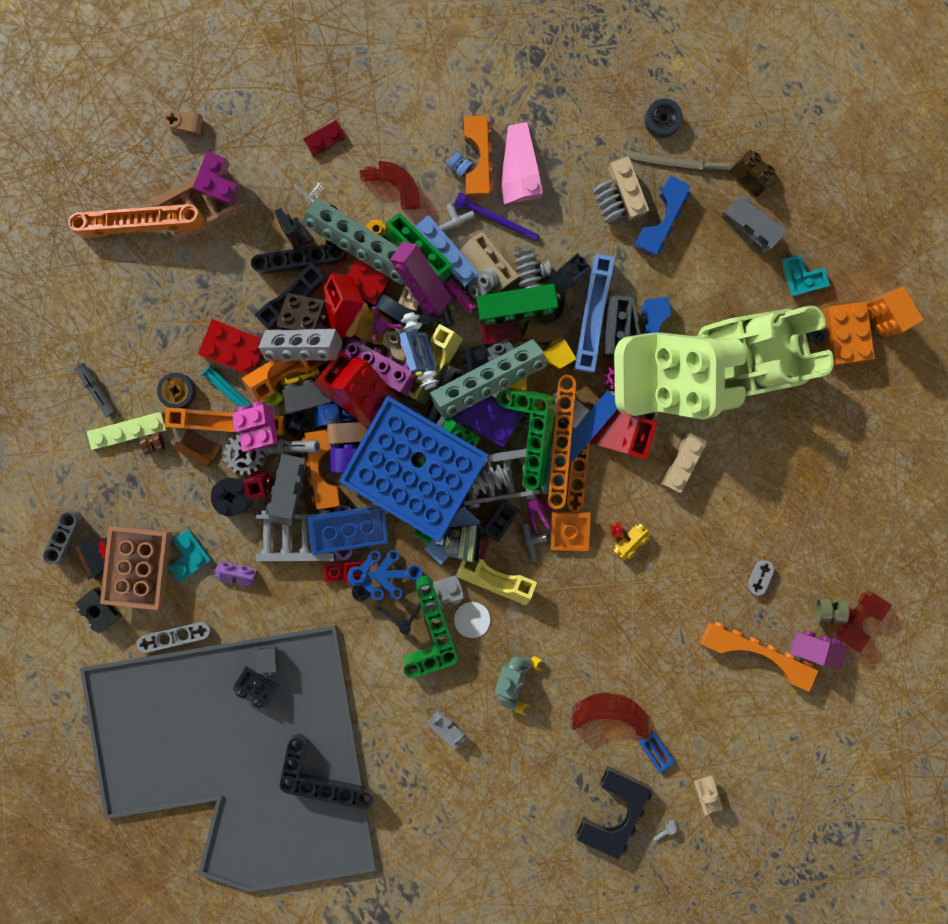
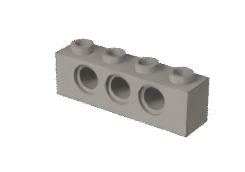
M336 329L265 330L258 348L266 361L336 360L342 340Z

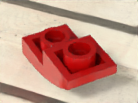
M363 561L322 563L323 582H348L347 574L349 570L353 567H361ZM354 574V579L359 580L360 576Z

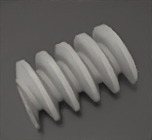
M614 179L597 185V188L593 190V194L598 195L595 200L601 202L598 208L604 209L601 215L607 216L604 219V223H614L628 216L622 215L626 210L625 208H619L623 201H616L620 194L613 193L617 189V186L611 187V184L615 181Z
M521 251L514 254V257L519 258L515 260V264L520 265L516 268V272L521 273L517 278L522 280L518 284L521 288L543 286V284L537 283V281L542 279V277L536 276V273L540 272L541 269L535 268L540 262L534 261L538 254L532 253V251Z
M505 463L503 469L498 464L496 471L489 467V473L483 468L481 475H478L471 488L472 491L478 496L480 489L485 494L487 487L492 492L494 491V485L499 490L502 488V483L509 487L510 480Z

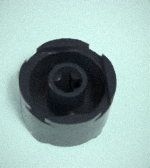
M225 478L213 486L211 503L218 514L232 517L241 515L249 509L253 499H249L246 496L243 485L244 480L240 478ZM231 494H235L236 498H234L233 501L232 499H229V496Z

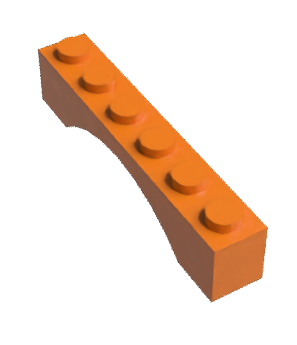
M166 407L165 427L235 432L232 413ZM274 416L276 434L278 436H285L284 426L286 424V417Z
M715 621V624L708 623L700 644L719 653L745 650L762 654L778 666L789 683L808 692L810 691L818 673V670L813 668V663L804 659L802 662L795 660V655L785 652L783 655L778 652V648L768 644L767 647L760 645V640L750 637V639L744 638V633L735 629L732 632L725 629L726 625Z

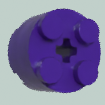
M330 444V467L332 472H345L357 450L356 444H344V448H342V444Z

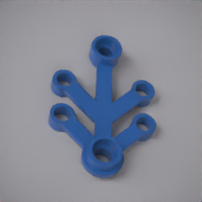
M391 550L387 554V558L375 571L366 572L373 563H377L380 560V553L372 551L361 567H353L349 570L347 579L354 586L361 585L371 594V598L374 601H380L384 596L383 591L379 588L376 589L368 581L376 580L390 593V597L393 600H398L402 597V590L395 587L387 579L408 578L410 581H417L422 576V569L418 565H411L407 570L386 571L399 558V553L396 550ZM375 554L377 556V560H373L371 558V555ZM390 554H395L396 559H392L390 557ZM414 571L416 573V577H412L410 575V572ZM354 574H358L360 579H354ZM393 591H398L399 597H395ZM379 592L380 598H376L374 593Z

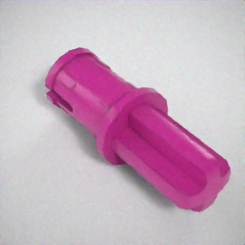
M453 278L444 285L455 298L454 301L458 302L468 314L476 309V305L466 295V291H463Z

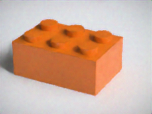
M904 286L886 292L867 303L869 319L873 320L876 325V332L883 338L902 333L924 320Z
M867 301L822 309L826 327L828 328L826 331L828 334L826 338L827 350H830L833 354L834 365L875 359Z

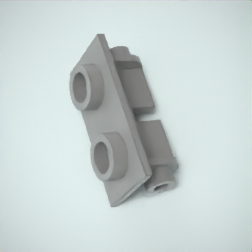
M437 710L426 724L455 750L466 739L465 733L461 732L455 725L453 726L452 722L444 716L443 712L440 713Z

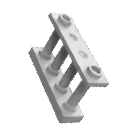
M526 449L490 454L484 465V470L489 473V467L493 466V462L500 461L503 464V468L505 463L510 480L509 487H506L507 494L496 496L495 487L493 492L487 487L488 497L477 499L474 491L470 489L468 493L469 500L464 501V505L474 508L480 507L482 502L525 496V499L537 498L536 494H541L540 489L533 491L526 489V491L518 493L514 491L510 463H512V459L519 458V461H522L524 474Z
M263 510L261 514L256 515V519H263V549H261V552L256 553V561H334L336 555L335 552L312 555L309 544L307 516L319 514H295L294 519L302 518V548L300 552H292L290 548V526L283 524V549H281V552H273V549H271V522H269L268 514H266V510ZM319 510V514L330 513V510Z

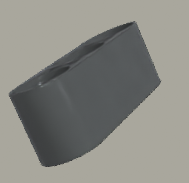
M71 511L65 512L60 516L43 553V559L46 563L52 565L65 560L82 524L80 513ZM69 515L73 516L74 523L72 525L68 523ZM61 533H64L66 536L65 542L60 540ZM53 550L58 553L57 560L52 557Z

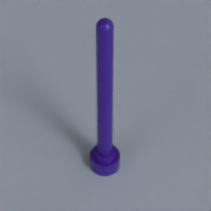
M459 192L453 206L459 209L468 208L533 241L540 239L537 233L469 201V198L466 197L467 195Z

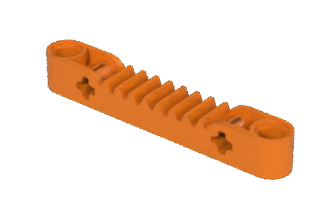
M186 204L78 212L71 215L68 225L80 237L92 238L105 237L109 234L114 235V233L121 235L122 232L126 234L132 232L135 234L136 231L144 233V231L151 232V230L158 232V230H198L204 225L205 218L194 205Z

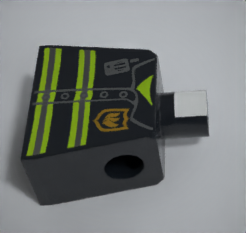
M483 526L449 527L441 542L436 541V546L445 547L444 554L447 556L479 563Z

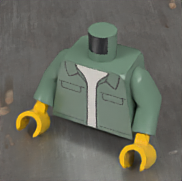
M533 656L531 659L528 657H513L502 667L494 692L499 694L498 702L501 706L515 710L519 714L527 715L523 710L526 706H530L520 701L517 702L528 667L531 666L537 671L542 670L538 666L540 662H544L542 659Z

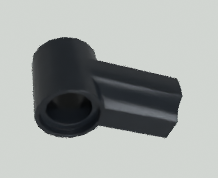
M449 305L445 307L440 315L418 314L420 317L417 319V322L422 323L418 332L436 328L439 324L444 327L454 324Z

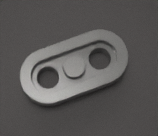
M486 269L480 272L469 284L468 290L474 299L480 295H487L498 284L496 272L492 269Z

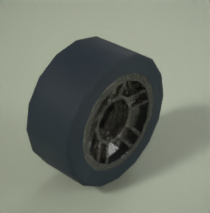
M666 98L658 99L650 104L645 114L644 123L646 129L655 137H669L679 128L682 122V111L673 100ZM665 115L666 121H661L660 117Z
M382 295L375 305L382 314L402 326H406V323L401 322L404 318L403 316L412 313L409 309L386 295Z

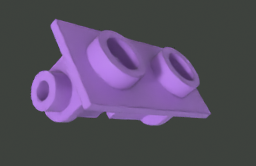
M219 562L215 569V578L219 581L233 583V578L235 577L237 578L236 584L249 587L254 585V576L257 569L249 566L234 565L230 562Z

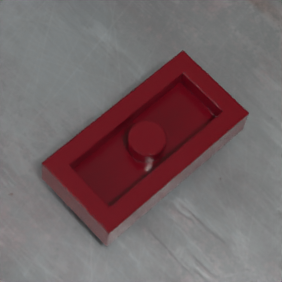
M337 120L303 138L312 156L315 157L345 140L346 136Z
M519 321L481 325L483 345L497 344L507 338L510 342L521 340Z

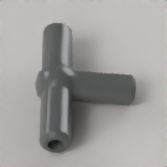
M524 522L521 524L524 544L527 546L530 560H536L537 554L534 544L548 541L547 534L532 537L529 524Z

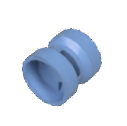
M457 151L450 158L446 166L450 170H455L457 175L463 178L473 163L469 159L463 158V154Z

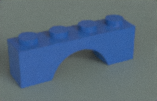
M671 175L669 176L659 195L666 209L664 221L654 227H644L633 246L634 248L651 257H654L657 253L661 254L665 246L662 242L665 236H670L674 228L671 224L674 219L678 220L682 212L680 206L682 202H687L691 194L688 191L691 185Z
M668 296L648 299L641 305L642 317L646 319V324H644L645 334L659 333L663 321L671 316Z

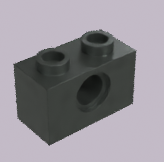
M99 587L92 589L75 602L78 613L86 617L89 621V627L97 633L103 632L121 618V615L113 605L100 604L101 589ZM94 607H98L100 609L99 616L94 614Z

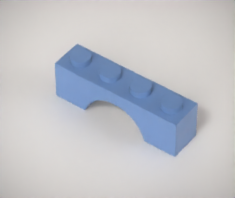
M428 215L415 228L453 264L451 274L465 290L479 273Z

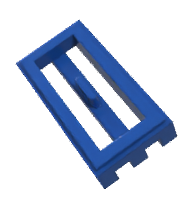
M654 730L649 735H645L643 739L638 740L659 773L675 764V761ZM654 737L670 762L666 763L651 741V738ZM645 742L649 743L664 766L660 768L645 746Z

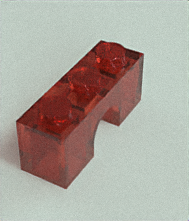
M868 590L860 595L859 603L849 612L847 623L842 624L838 628L837 636L835 637L861 653L871 638L862 629L864 619L872 616L882 621L892 606Z

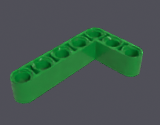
M510 387L500 391L497 394L496 400L501 407L531 413L523 484L526 489L533 491L543 486L547 481L556 401L548 394ZM524 397L528 400V405L524 402ZM542 401L546 404V409L543 408ZM540 420H541V421L543 422V424H544V427H543V428L540 426V423H539ZM537 439L540 440L541 446L538 445ZM535 458L538 459L539 465L535 462ZM533 477L536 478L537 483L533 481Z
M429 576L419 577L416 581V589L435 646L410 653L403 658V670L408 678H415L450 667L458 659L456 647L434 583ZM423 586H429L426 590L421 589ZM429 603H435L434 606H427ZM434 620H441L438 623H433ZM441 636H446L445 639H439Z

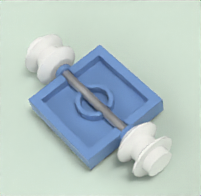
M414 312L405 314L401 322L406 323V327L403 329L406 332L399 334L401 347L405 352L406 364L410 372H422L418 377L419 380H423L421 388H425V390L434 389L439 381L434 379V376L437 374V372H434L437 370L427 333L418 332L422 326V323L417 322V319L420 317L419 315H415Z

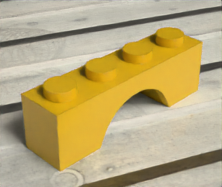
M565 339L553 341L549 344L550 348L543 351L546 364L558 370L576 360ZM527 377L507 388L514 387L526 390Z

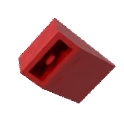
M332 273L324 286L325 320L328 328L336 329L342 340L351 324H353L358 312L362 309L364 302L353 277Z
M340 350L337 359L332 360L313 385L357 419L329 387L352 360V358Z
M616 411L589 443L646 460L658 422Z

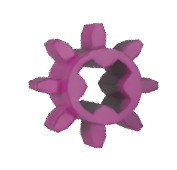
M608 367L609 373L602 374L603 377H606V381L603 384L608 383L610 390H612L615 382H612L613 380L610 376L615 373V370L612 371Z

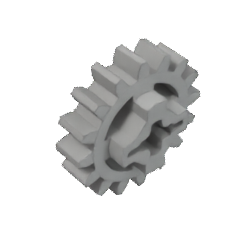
M238 434L236 435L237 440L230 438L231 444H225L228 450L222 453L227 455V458L223 461L230 463L227 468L233 467V473L240 471V475H244L245 471H247L248 475H251L252 469L258 471L257 465L264 464L260 460L261 458H266V456L261 454L263 448L248 452L246 454L247 459L241 458L242 447L240 435ZM233 449L235 450L234 458H232ZM255 451H256V460L253 459V455H254V452H255ZM244 462L249 467L243 468L238 466V464Z

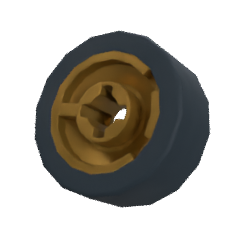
M169 373L159 381L157 396L166 407L183 409L194 401L196 387L188 376L181 373ZM177 387L180 393L175 395L173 390Z

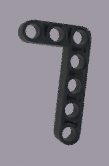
M325 239L326 244L257 254L251 259V267L259 274H270L303 269L311 263L315 267L337 264L345 260L346 251ZM340 249L342 253L339 257H333V250ZM322 252L323 256L320 260H314V253ZM296 255H303L301 263L294 262ZM283 257V265L276 266V259ZM264 260L265 266L262 269H257V262Z
M296 734L290 739L280 779V789L284 793L359 809H368L372 806L374 791L369 787L301 773L307 739L302 734ZM293 741H300L302 748H295ZM289 760H296L298 766L292 767L289 764ZM285 779H292L294 785L288 786L285 783ZM304 783H311L313 789H306ZM323 787H330L332 789V793H325L323 791ZM347 790L351 793V796L346 798L341 792ZM366 794L370 797V800L367 802L362 801L360 796Z

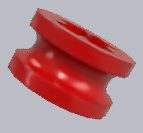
M617 522L616 525L610 524L614 541L617 538L623 539L624 535L620 523Z

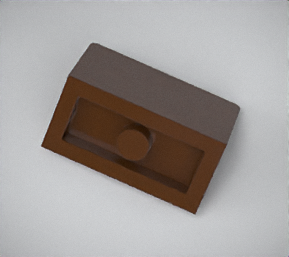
M187 429L181 441H176L173 446L175 450L205 467H211L221 449L220 446L191 429Z

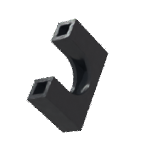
M607 766L599 782L600 786L626 801L627 814L621 823L613 827H604L583 817L575 836L577 841L619 860L620 856L624 855L628 845L626 843L629 837H633L636 830L634 826L637 820L642 818L644 813L643 807L645 803L650 801L652 792L648 784Z

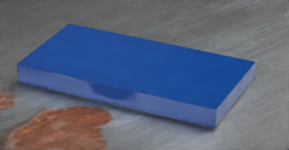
M372 506L307 516L312 555L388 543L385 509Z

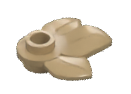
M406 326L385 332L382 338L384 346L390 349L391 355L402 362L405 361L406 356L401 347L399 334L406 332L403 330Z

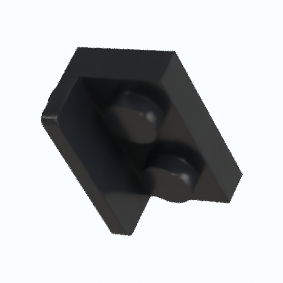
M282 208L275 210L280 227L294 250L311 243L308 234L297 217L291 219L289 213L285 215Z
M488 345L465 347V352H462L463 363L468 364L469 371L466 372L469 373L488 363Z
M246 666L235 683L233 691H235V695L239 698L251 700L255 707L267 709L279 684Z

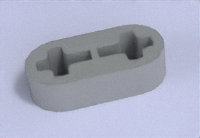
M760 560L756 563L747 585L748 590L752 594L762 595L765 593L774 572V566L771 562ZM765 564H767L766 567L769 568L768 572L764 571L761 577L762 570L760 569V566H765ZM759 579H761L759 585L762 587L755 591L753 584H757Z

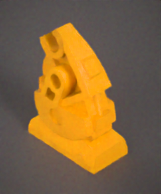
M364 302L362 309L358 312L345 336L352 338L356 335L364 341L373 343V345L383 346L382 338L385 333L378 334L375 341L372 340L373 333L375 332L373 330V323L375 321L373 309L369 308ZM377 310L379 318L385 319L388 324H392L387 316Z

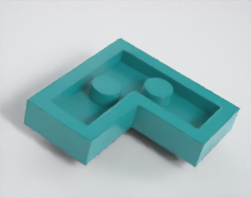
M801 254L781 260L791 297L830 286L825 267L806 272Z
M187 529L172 540L183 555V557L168 567L179 583L212 560L190 529Z

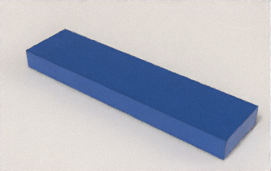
M608 390L572 432L569 458L572 462L616 412L615 396ZM566 439L560 447L566 446L568 440Z

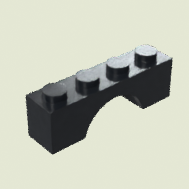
M311 263L297 275L295 281L277 298L267 302L254 315L268 330H273L277 326V320L288 293L310 297L327 279Z

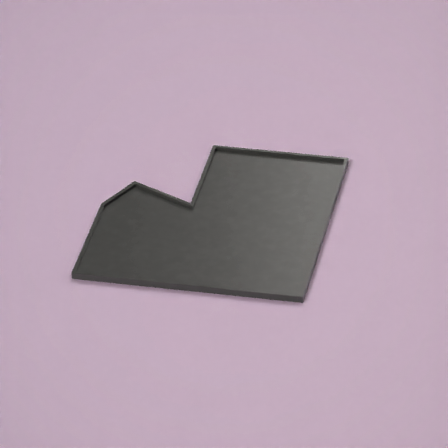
M336 625L80 668L105 819L217 801L198 875L248 892L376 871L367 809L287 794L280 789V779L287 745L296 734H302L307 739L301 773L363 786ZM278 646L279 669L274 672V675L264 677L279 684V687L267 709L263 707L260 709L255 707L251 700L247 698L241 699L236 696L233 688L246 666L256 671L255 650L258 647ZM293 741L295 748H302L300 741ZM289 760V764L292 767L298 766L296 760ZM285 779V783L288 786L294 785L292 779ZM304 783L306 789H313L311 783ZM323 787V791L325 793H332V789L330 787ZM347 790L341 792L346 798L351 796V793ZM363 794L360 796V798L362 801H365V797Z

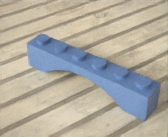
M595 254L593 257L574 370L595 372L602 319L615 259L612 256Z

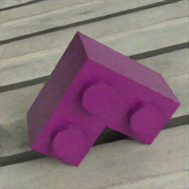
M207 151L192 188L197 193L234 207L240 192V188L236 183L224 179L230 165L226 158Z
M804 630V633L796 632L790 654L823 666L842 669L848 646L842 645L841 640L826 636L818 638L815 637L816 633Z

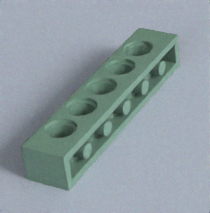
M319 198L315 199L305 212L302 225L390 277L392 280L401 285L404 284V280L395 271L390 261L399 247Z
M532 339L430 392L434 406L445 420L546 367L544 352Z

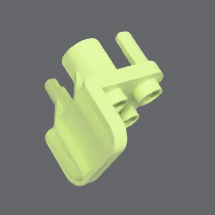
M816 306L735 317L704 326L698 334L709 335V338L712 339L736 338L742 342L746 351V361L743 365L725 368V389L743 386L745 387V397L803 385L809 379L828 375L834 365L833 354L830 350L810 354L806 333L818 331L826 327L824 314Z
M648 333L625 337L617 344L614 354L616 407L621 413L633 416L658 411L697 419L716 417L721 411L738 408L744 403L745 387L735 386L725 389V368L745 363L746 351L744 345L736 338L712 339L709 338V335L687 336L669 333Z

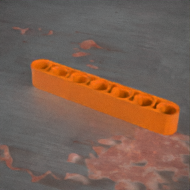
M571 375L562 376L558 382L548 503L553 509L562 508L566 502L576 381ZM569 378L572 380L573 385L570 389L562 387L563 379ZM563 398L570 399L571 406L566 409L562 408L560 400ZM562 417L569 420V425L566 428H562L558 424V420ZM565 437L568 443L566 446L560 447L556 443L557 439ZM556 457H564L566 463L563 466L556 465ZM555 476H562L564 478L563 484L556 485L553 482ZM554 495H560L563 500L560 504H554L551 498Z

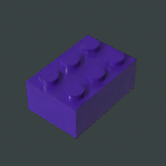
M491 395L455 414L454 419L499 446L504 447L523 413L501 407L497 403L496 398Z

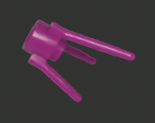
M373 307L375 319L373 323V330L375 331L372 337L373 341L377 339L378 334H383L388 329L402 328L401 324H388L385 319L379 318L377 308Z
M539 496L526 503L528 506L526 511L529 514L535 536L539 534L533 513L535 516L539 514L547 530H550V526L542 512L546 509L552 516L553 510L547 505L545 499L541 500Z

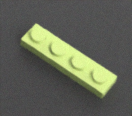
M158 412L87 431L91 450H96L142 436L153 435V433L167 431V427H165L163 412Z

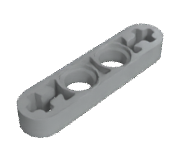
M200 621L145 634L137 640V648L140 652L148 653L202 640L211 634L212 628L208 622ZM200 625L207 629L204 635L201 632L195 633V638H193V631L198 630ZM182 629L186 630L189 634L186 640L179 638V631ZM162 634H167L170 637L168 644L161 643L160 636ZM145 639L146 641L155 639L156 643L150 644L148 648L142 645Z

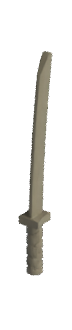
M628 150L622 151L625 156H629L632 160L697 169V172H701L703 169L729 171L730 163L703 162V159L698 161L683 160Z

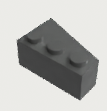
M741 195L721 215L725 221L762 255L772 249L788 232L752 205L748 198Z
M614 295L608 298L604 355L614 356L616 346L621 339L642 334L638 325L639 319L634 297Z
M311 379L304 381L301 386L296 387V384L284 386L285 390L280 392L283 395V400L279 404L282 415L285 417L291 413L303 412L307 409L335 402L314 386L313 383L315 381Z
M282 454L276 473V482L271 490L272 500L266 508L269 522L288 526L293 525L306 477L304 458Z

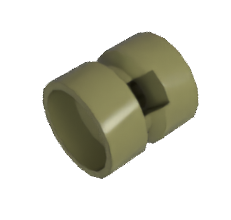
M818 598L816 600L815 618L817 623H830L831 621L835 624L847 623L849 605L846 599H834L831 601L829 598Z

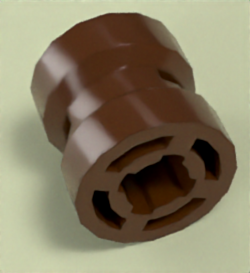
M160 432L153 433L152 436L140 437V445L145 455L152 454L153 451L160 452L165 450L164 439Z

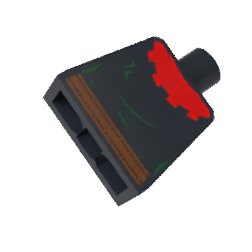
M107 537L73 546L88 580L104 572Z

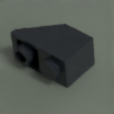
M577 253L551 277L548 283L554 284L555 290L562 295L591 266Z

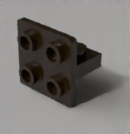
M750 149L729 172L757 198L777 177V174L771 165L761 160L762 157L759 153Z
M288 293L277 320V326L290 330L316 329L325 304L324 300Z

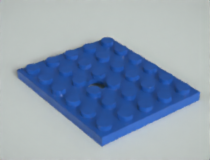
M387 396L339 482L434 540L441 542L490 455ZM418 452L426 456V464L421 468L415 467L412 461L413 455Z

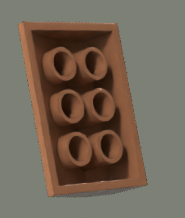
M109 526L100 604L151 610L164 608L172 539L171 531Z

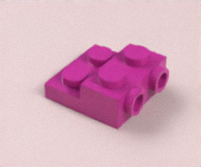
M255 402L251 408L248 406L237 408L238 412L232 413L234 431L240 433L242 452H250L278 444L273 406L265 405L264 402Z

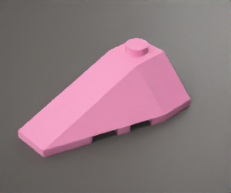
M527 122L508 126L500 186L504 205L542 198L543 191Z

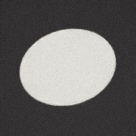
M468 602L461 605L456 611L454 624L461 635L468 638H477L488 630L490 615L482 604Z

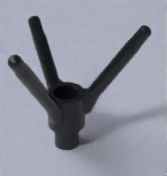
M421 604L417 605L408 620L403 619L401 621L395 619L381 607H377L383 615L399 627V631L404 635V639H408V634L411 631L410 625L419 612Z

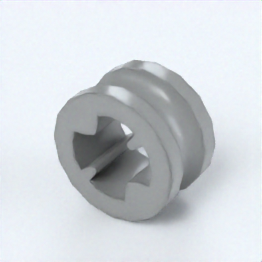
M540 262L539 268L541 269L540 275L542 279L546 276L551 278L550 262Z

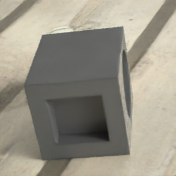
M278 646L258 647L255 650L256 673H262V676L274 675V672L279 669Z

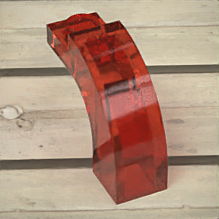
M379 161V169L369 166L365 167L364 170H360L362 182L387 181L395 185L400 192L402 210L421 209L416 182L401 166L387 161Z

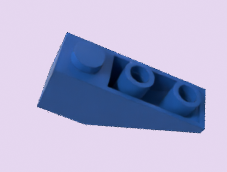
M337 403L321 405L311 409L315 427L357 420Z

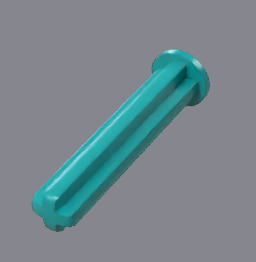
M212 364L202 372L201 376H205L236 406L251 407V403L212 368Z

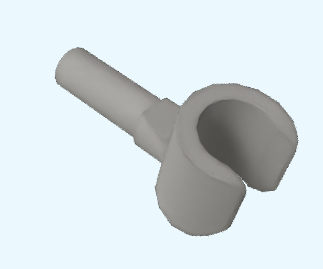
M669 820L665 823L666 829L653 837L655 842L665 835L676 833L677 826L674 820Z

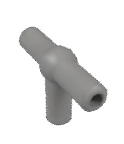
M450 203L446 208L452 220L440 225L439 228L445 232L454 227H460L462 223L475 218V214L473 211L458 216L455 207Z

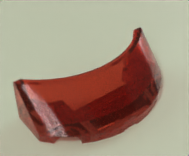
M609 692L595 693L577 702L572 708L570 722L572 730L581 728L582 725L594 720L613 719L632 726L636 730L637 736H643L645 740H649V717L635 701L624 695Z

